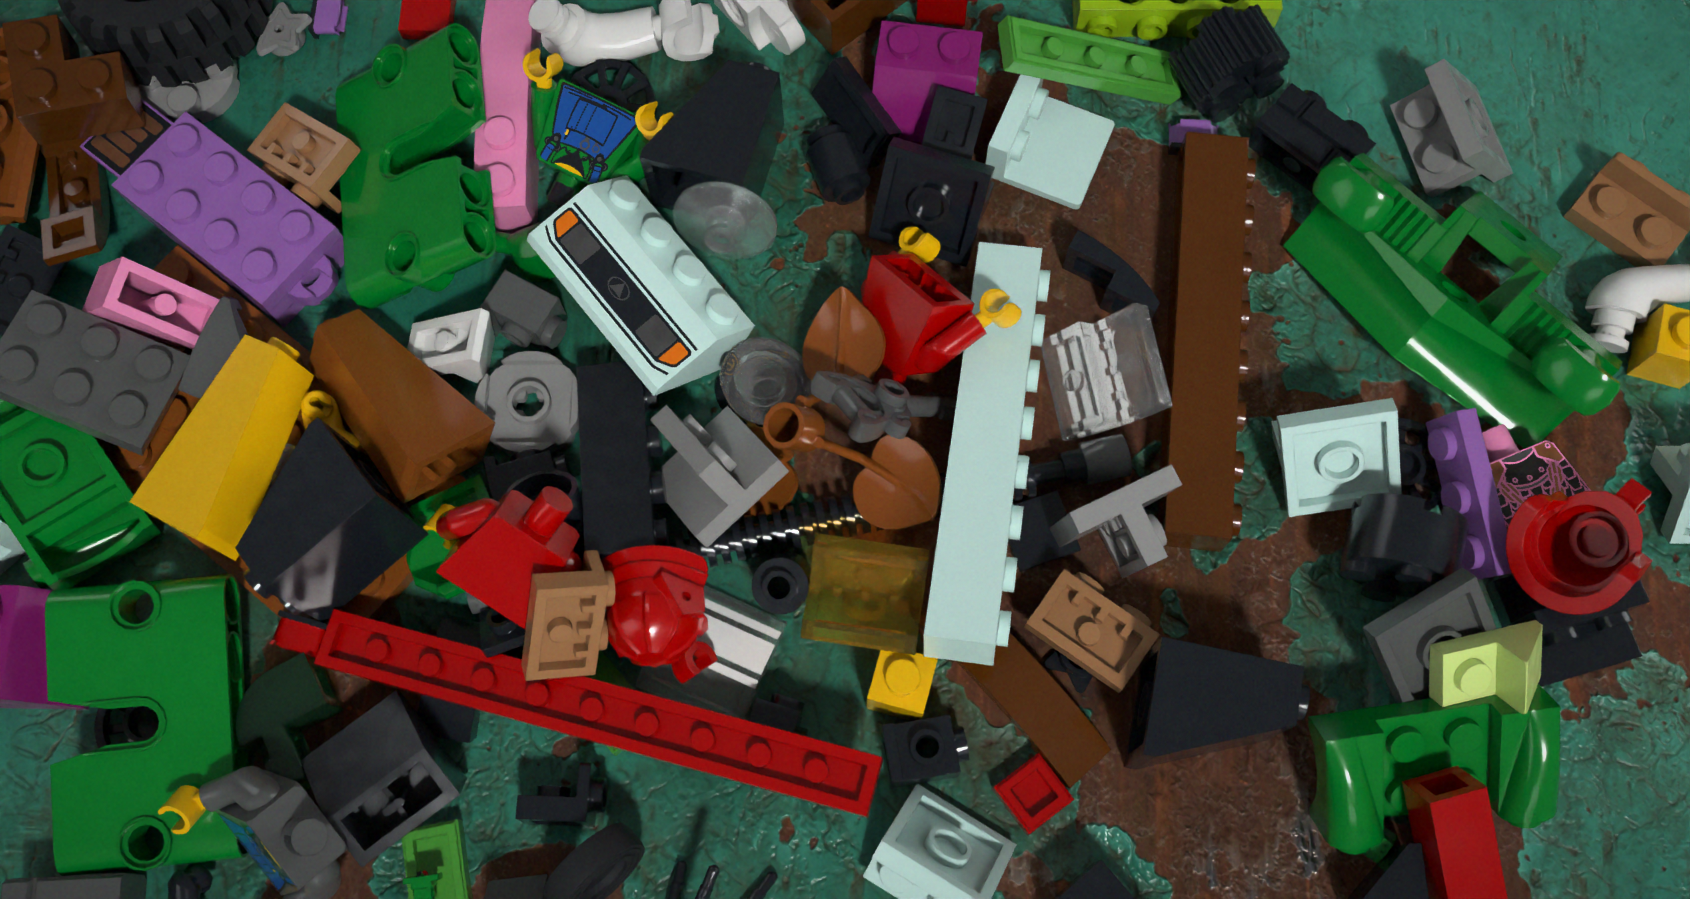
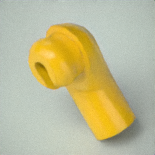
M321 390L308 392L301 401L305 430L311 422L319 417L366 455V451L356 436L345 430L335 399Z

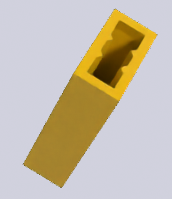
M245 334L129 502L169 526L236 561L239 553L235 548L262 504L301 409V401L307 394L314 378L312 373L296 362L301 354L287 343L275 337H271L265 343Z

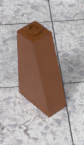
M360 309L337 318H329L317 325L313 336L314 342L308 366L325 392L335 399L341 416L400 501L406 503L482 462L495 422Z

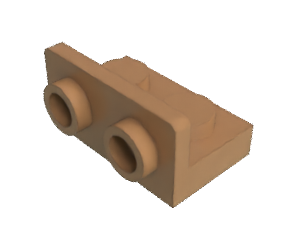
M285 102L247 151L263 164L261 170L286 189L289 185H292L293 187L290 192L312 209L317 210L323 204L339 214L342 211L341 201L330 192V189L345 173L361 149L346 136Z
M1617 152L1593 177L1563 217L1635 267L1664 265L1690 231V195L1674 188L1650 172L1643 163L1629 158L1622 152Z
M597 550L584 551L582 571L532 574L521 663L525 681L596 674L599 651L606 650L608 645V627L604 617L606 606H613L615 601L613 573L611 571H604Z
M1064 569L1024 628L1117 693H1120L1160 634L1150 628V619L1141 611L1128 604H1123L1122 607H1119L1103 596L1104 589L1097 581L1084 573L1076 572L1075 575H1072Z

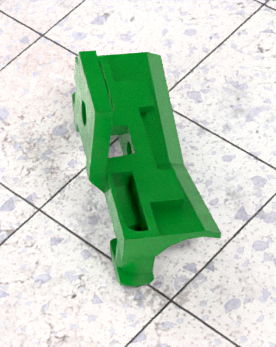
M1364 153L1355 156L1350 163L1342 157L1334 158L1320 170L1313 183L1312 190L1319 203L1283 246L1393 358L1465 408H1476L1478 417L1491 426L1496 427L1505 424L1514 442L1525 449L1542 442L1572 412L1576 411L1583 416L1594 415L1611 404L1620 391L1621 385L1612 376L1619 371L1622 361L1534 291L1550 274L1563 257L1481 191L1462 203L1445 219ZM1467 234L1515 272L1514 275L1480 303L1441 272Z

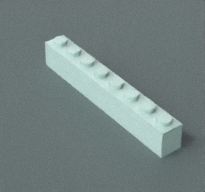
M979 242L971 295V301L975 303L972 313L975 315L980 311V299L989 289H1000L1010 296L1009 300L1001 305L998 311L1004 305L1014 303L1021 309L1022 313L1018 322L1012 327L1000 328L992 322L984 328L987 334L963 352L924 629V657L993 666L996 646L1008 647L1012 612L1000 610L1002 591L1014 593L1018 558L1006 557L1008 539L1020 540L1024 506L1012 504L1014 488L1026 489L1029 456L1018 455L1020 439L1031 440L1035 407L1024 406L1026 392L1037 393L1040 360L1030 359L1031 346L1042 347L1046 315L1035 314L1036 301L1047 302L1051 270L1040 269L1043 248Z

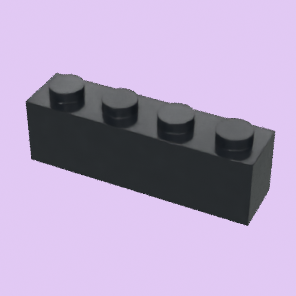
M625 361L576 367L584 551L597 550L602 560L616 551L644 545L670 546L667 519H658L657 504L667 503L663 470L655 471L654 457L663 456L662 435L659 429L654 424H651L650 420L651 412L660 411L659 394L653 396Z

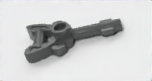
M817 371L810 389L815 397L826 403H835L851 421L848 431L850 438L859 443L878 439L884 432L897 439L905 438L911 426L910 417H938L940 420H954L957 396H945L942 392L909 395L908 390L902 384L887 378L880 379L878 384L874 385L870 378L860 374L851 377L831 371Z

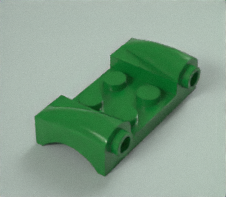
M0 399V514L30 559L24 562L23 565L39 588L47 589L50 587L53 590L72 588L161 534L149 513L129 502L135 493L126 483L96 437Z
M1538 684L1527 714H1520L1495 694L1445 707L1440 706L1432 698L1308 716V727L1313 743L1317 769L1316 796L1313 803L1309 805V815L1330 846L1347 854H1362L1383 841L1384 818L1408 815L1402 781L1459 766L1487 786L1491 808L1500 818L1519 828L1537 827L1542 822L1553 818L1557 812L1560 779L1561 706Z

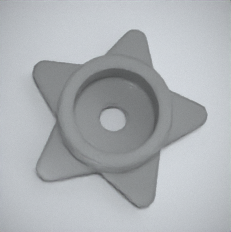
M284 2L279 3L272 14L267 17V26L263 34L260 35L256 47L258 55L264 56L272 52L277 56H288L297 52L306 40L304 29L313 19L308 14H292Z

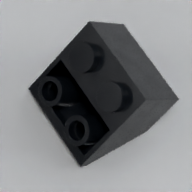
M399 689L389 694L300 760L321 812L345 842L347 850L361 867L365 866L458 797L467 780V777Z

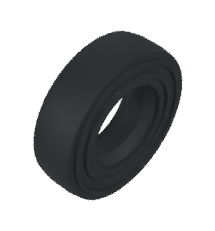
M624 823L612 824L593 834L577 846L553 871L543 889L545 898L606 899L630 876L641 861L645 851L641 840Z

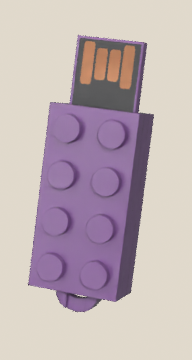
M142 99L146 127L91 136L79 146L86 154L118 178L111 186L140 215L283 328L305 306L321 304L320 302L327 298L334 288L338 286L339 277L337 272L344 265L343 236L336 226L186 111L173 123Z

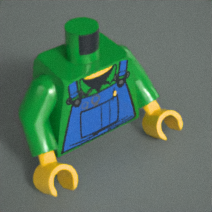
M539 48L527 53L522 63L526 76L533 80L531 83V122L533 146L537 150L536 159L547 168L558 173L546 200L561 208L587 185L625 175L634 184L643 180L645 175L640 161L642 149L675 115L672 112L663 114L657 122L654 114L658 106L657 101L639 107L635 114L560 78L557 84L552 80V77L562 70V57L557 53L549 55L546 61L547 69H545L540 63L539 57L541 52Z

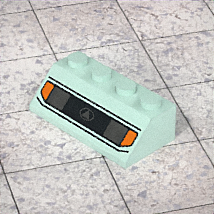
M627 175L587 185L532 230L527 237V242L653 396L721 370L724 358L730 353L735 358L755 326Z

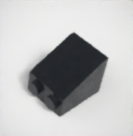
M728 60L643 147L640 161L654 206L750 230L784 127L780 72L772 71L767 66L757 62L743 64Z
M317 417L308 425L235 549L248 566V569L243 573L246 581L259 595L265 599L274 595L294 615L298 616L300 613L305 612L324 623L331 617L333 609L340 610L429 535V533L423 529V525L407 504L395 496L372 460Z
M1161 637L1141 661L1124 767L1136 770L1263 742L1297 726V720H1303L1306 716L1310 699L1309 686L1302 684L1304 666Z

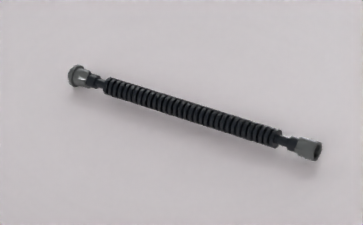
M1117 434L1078 443L1079 449L1058 453V459L1031 464L1029 459L1026 489L1014 488L1013 501L1023 499V492L1027 498L1035 497L1037 494L1036 485L1063 480L1064 484L1085 480V483L1090 485L1131 476V456L1124 436ZM945 472L939 473L942 484V498L940 506H942L946 480ZM847 493L840 495L842 506L838 507L835 496L826 498L828 509L824 510L821 499L814 500V512L810 513L807 502L799 504L801 515L795 516L793 505L785 507L787 518L781 519L779 508L771 510L773 521L767 522L765 511L759 512L757 514L760 524L753 525L751 514L745 515L743 517L746 527L740 528L737 520L731 525V530L725 531L708 548L689 529V539L686 540L682 530L673 531L675 542H670V547L679 548L682 545H692L702 553L703 558L708 557L710 567L719 566L717 555L722 554L724 564L732 563L731 552L734 551L737 553L738 561L746 560L744 549L750 548L752 558L760 557L758 546L764 545L766 555L774 554L772 543L778 542L780 551H788L786 542L788 539H792L794 549L802 548L800 539L802 536L806 537L807 545L812 546L816 545L814 536L816 533H819L821 542L825 543L830 542L828 533L830 530H833L835 540L844 538L843 527L847 528L849 537L857 536V524H860L863 534L871 533V525L860 515L855 503L851 504L850 496ZM939 509L938 514L935 516V518H939V517H940V509ZM875 526L877 531L885 530ZM466 592L472 614H477L491 608Z

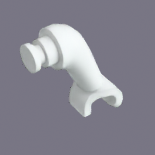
M537 0L531 7L528 17L530 26L541 33L543 47L549 53H557L562 57L563 62L572 66L586 67L599 59L629 61L661 50L662 45L667 56L674 60L696 61L712 54L714 39L720 33L718 16L712 13L711 5L698 3L691 6V0H662L658 6L659 15L656 14L653 6L623 12L599 14L582 9L579 5L572 3L562 5L558 0Z
M1690 264L1625 268L1601 279L1591 290L1585 305L1586 311L1594 315L1591 327L1596 329V333H1590L1589 335L1610 352H1627L1630 343L1624 339L1625 335L1633 334L1635 324L1646 322L1651 311L1660 308L1663 304L1674 305L1690 302Z

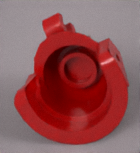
M1631 478L1615 495L1608 491H1583L1568 497L1561 491H1557L1551 495L1541 493L1527 498L1512 517L1506 535V556L1515 580L1532 599L1557 612L1584 615L1599 612L1614 605L1641 579L1653 561L1641 552L1644 537L1638 517L1645 510L1646 505L1643 503L1651 496L1652 492Z
M644 545L616 551L601 560L604 571H611L615 581V601L613 606H606L604 617L608 627V641L616 650L619 658L627 657L633 664L652 666L654 668L672 663L673 673L681 684L690 680L718 660L714 650L708 644L697 641L708 630V620L704 615V586L708 578V565L702 556L676 547Z

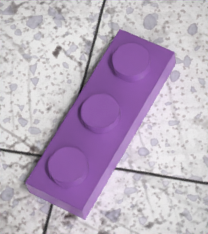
M1476 408L1458 410L1426 422L1429 434L1428 448L1430 454L1435 459L1442 487V504L1458 511L1469 522L1461 568L1463 567L1475 575L1478 580L1512 573L1506 556L1507 529Z

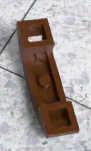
M89 137L40 145V151L46 158L50 218L40 220L43 260L48 266L100 252L108 238L110 204L106 171L102 165L79 147Z
M927 610L915 621L923 631L925 629ZM1010 632L1008 647L996 646L993 666L956 661L1032 743L1030 745L1031 749L1043 757L1052 771L1068 789L1111 750L1079 707Z

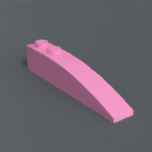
M486 0L481 32L480 57L486 122L475 130L474 171L487 170L490 172L495 231L509 234L538 223L539 161L536 159L537 150L533 146L531 122V83L533 80L526 76L522 63L525 55L532 50L539 48L541 52V33L533 29L528 20L530 9L537 0Z

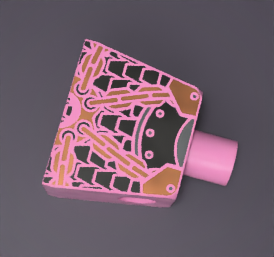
M1505 424L1498 425L1482 433L1507 530L1517 509L1527 498L1541 493L1551 495L1561 491L1570 497L1583 491H1591L1554 443L1545 440L1519 451Z

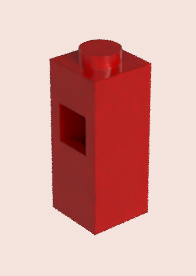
M1459 766L1402 781L1413 842L1422 844L1429 899H1508L1487 786Z

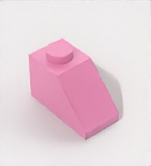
M120 257L99 266L82 311L154 341L194 349L206 322L220 300L132 260Z

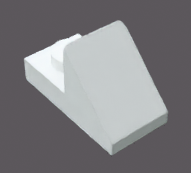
M482 308L413 323L407 349L439 376L454 373L479 384L487 372L489 373L495 342L490 313Z

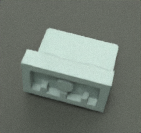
M1020 74L988 145L985 164L995 167L993 179L1072 209H1079L1110 139L1115 123L1108 118L1048 97L1049 90L1042 88L1043 79Z

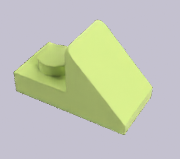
M1533 620L1430 644L1429 697L1440 706L1445 707L1496 694L1520 714H1527L1541 677L1543 625Z

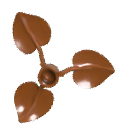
M842 286L838 287L821 306L808 330L803 346L802 360L805 372L811 380H813L817 371H831L851 377L860 374L871 378L882 364L886 350L884 331L878 319L849 289ZM813 394L797 396L795 404L782 402L774 405L767 412L763 427H748L782 462L789 472L743 515L751 514V516H758L757 513L765 511L767 516L772 515L771 510L779 508V510L785 508L793 499L799 484L797 473L788 461L794 457V451L806 453L816 448L832 452L866 467L857 475L854 481L853 499L860 515L870 524L883 529L899 530L932 521L939 512L942 484L937 466L929 452L912 438L905 436L903 439H897L886 435L877 442L871 458L863 453L830 441L824 437L825 423L822 416L816 410L811 409L812 405L822 401Z

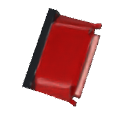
M279 610L278 616L281 618L273 639L269 644H275L280 648L316 658L328 624Z

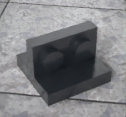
M893 137L888 146L868 237L899 246L901 232L907 227H918L924 233L933 235L940 242V251L935 258L967 267L981 219L992 195L995 182H992L995 167Z
M1513 575L1485 585L1502 628L1533 620L1543 625L1541 677L1538 683L1541 687L1643 656L1628 624L1633 621L1629 611L1650 602L1641 580L1637 581L1614 605L1602 611L1584 615L1565 614L1539 604L1520 587Z

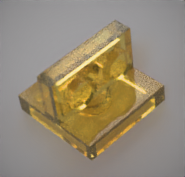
M816 533L813 545L809 593L802 618L800 638L915 655L930 549Z

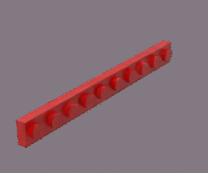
M333 609L314 664L323 668L866 818L869 816L883 763L881 756L585 676L525 681L521 666L522 659L503 654L488 658L480 648L337 609Z

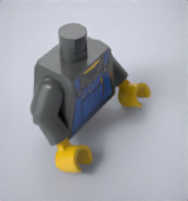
M246 766L201 785L200 789L190 785H182L158 810L159 815L164 814L166 811H172L181 816L180 820L171 829L174 834L178 835L187 833L206 810L210 812L216 811L280 895H284L282 899H329L340 887L342 875L340 864L336 859L348 848L297 781L262 770L259 767Z

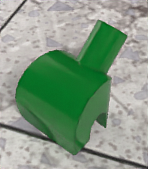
M540 222L513 234L495 231V252L511 255L523 277L532 282H546L556 277L527 242L529 233L539 226Z

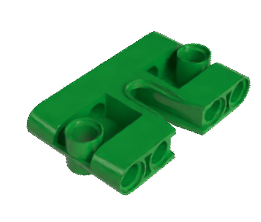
M453 23L407 48L394 43L386 45L376 55L372 67L340 83L336 88L337 132L349 138L361 149L345 173L340 177L346 287L351 298L364 309L372 310L410 293L413 287L416 286L432 292L442 291L448 287L456 272L492 257L496 251L490 172L487 170L474 171L463 166L461 158L457 156L426 162L428 159L459 144L486 122L479 47L468 29L461 24Z
M220 574L154 581L131 580L122 584L51 591L47 596L45 604L48 701L102 709L145 706L154 710L159 720L158 730L148 740L106 745L50 765L53 854L58 873L61 876H72L133 869L146 871L161 866L245 858L249 853L216 811L210 812L206 810L187 833L179 835L174 834L171 829L180 820L181 816L172 811H166L160 815L158 813L162 805L182 785H190L200 789L201 785L239 768L249 766L239 588L234 575ZM148 593L153 600V612L147 620L142 622L136 614V603L143 594ZM150 826L158 828L163 834L164 846L159 855L151 852L146 844V832Z

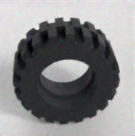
M58 0L63 13L93 55L119 51L139 84L150 86L152 76H155L161 86L167 88L179 86L182 81L191 80L194 84L209 80L204 69L214 64L218 66L220 71L229 66H234L231 58L234 60L239 55L245 57L254 48V37H260L263 34L268 23L266 16L270 15L273 0H151L141 2L142 0Z

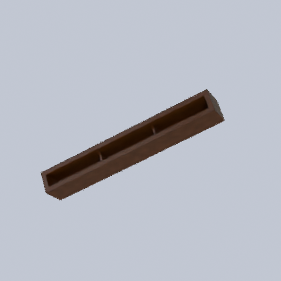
M1186 132L1176 158L1159 470L1172 464L1182 485L1157 501L1156 517L1166 534L1167 545L1165 546L1221 552L1232 540L1233 536L1239 535L1242 524V505L1234 503L1235 483L1240 484L1244 471L1243 451H1236L1237 432L1243 431L1246 420V401L1238 399L1239 381L1243 382L1245 380L1248 369V351L1240 349L1241 332H1246L1250 319V301L1242 300L1243 283H1248L1252 269V253L1244 252L1245 236L1250 235L1254 221V206L1246 204L1247 189L1252 188L1256 172L1255 158H1248L1249 137Z

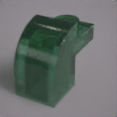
M303 652L268 670L252 683L244 694L238 708L236 735L239 746L260 754L268 750V753L263 755V762L267 771L297 781L305 791H308L312 788L300 760L311 751L302 732L344 710L326 669L314 664L315 658Z

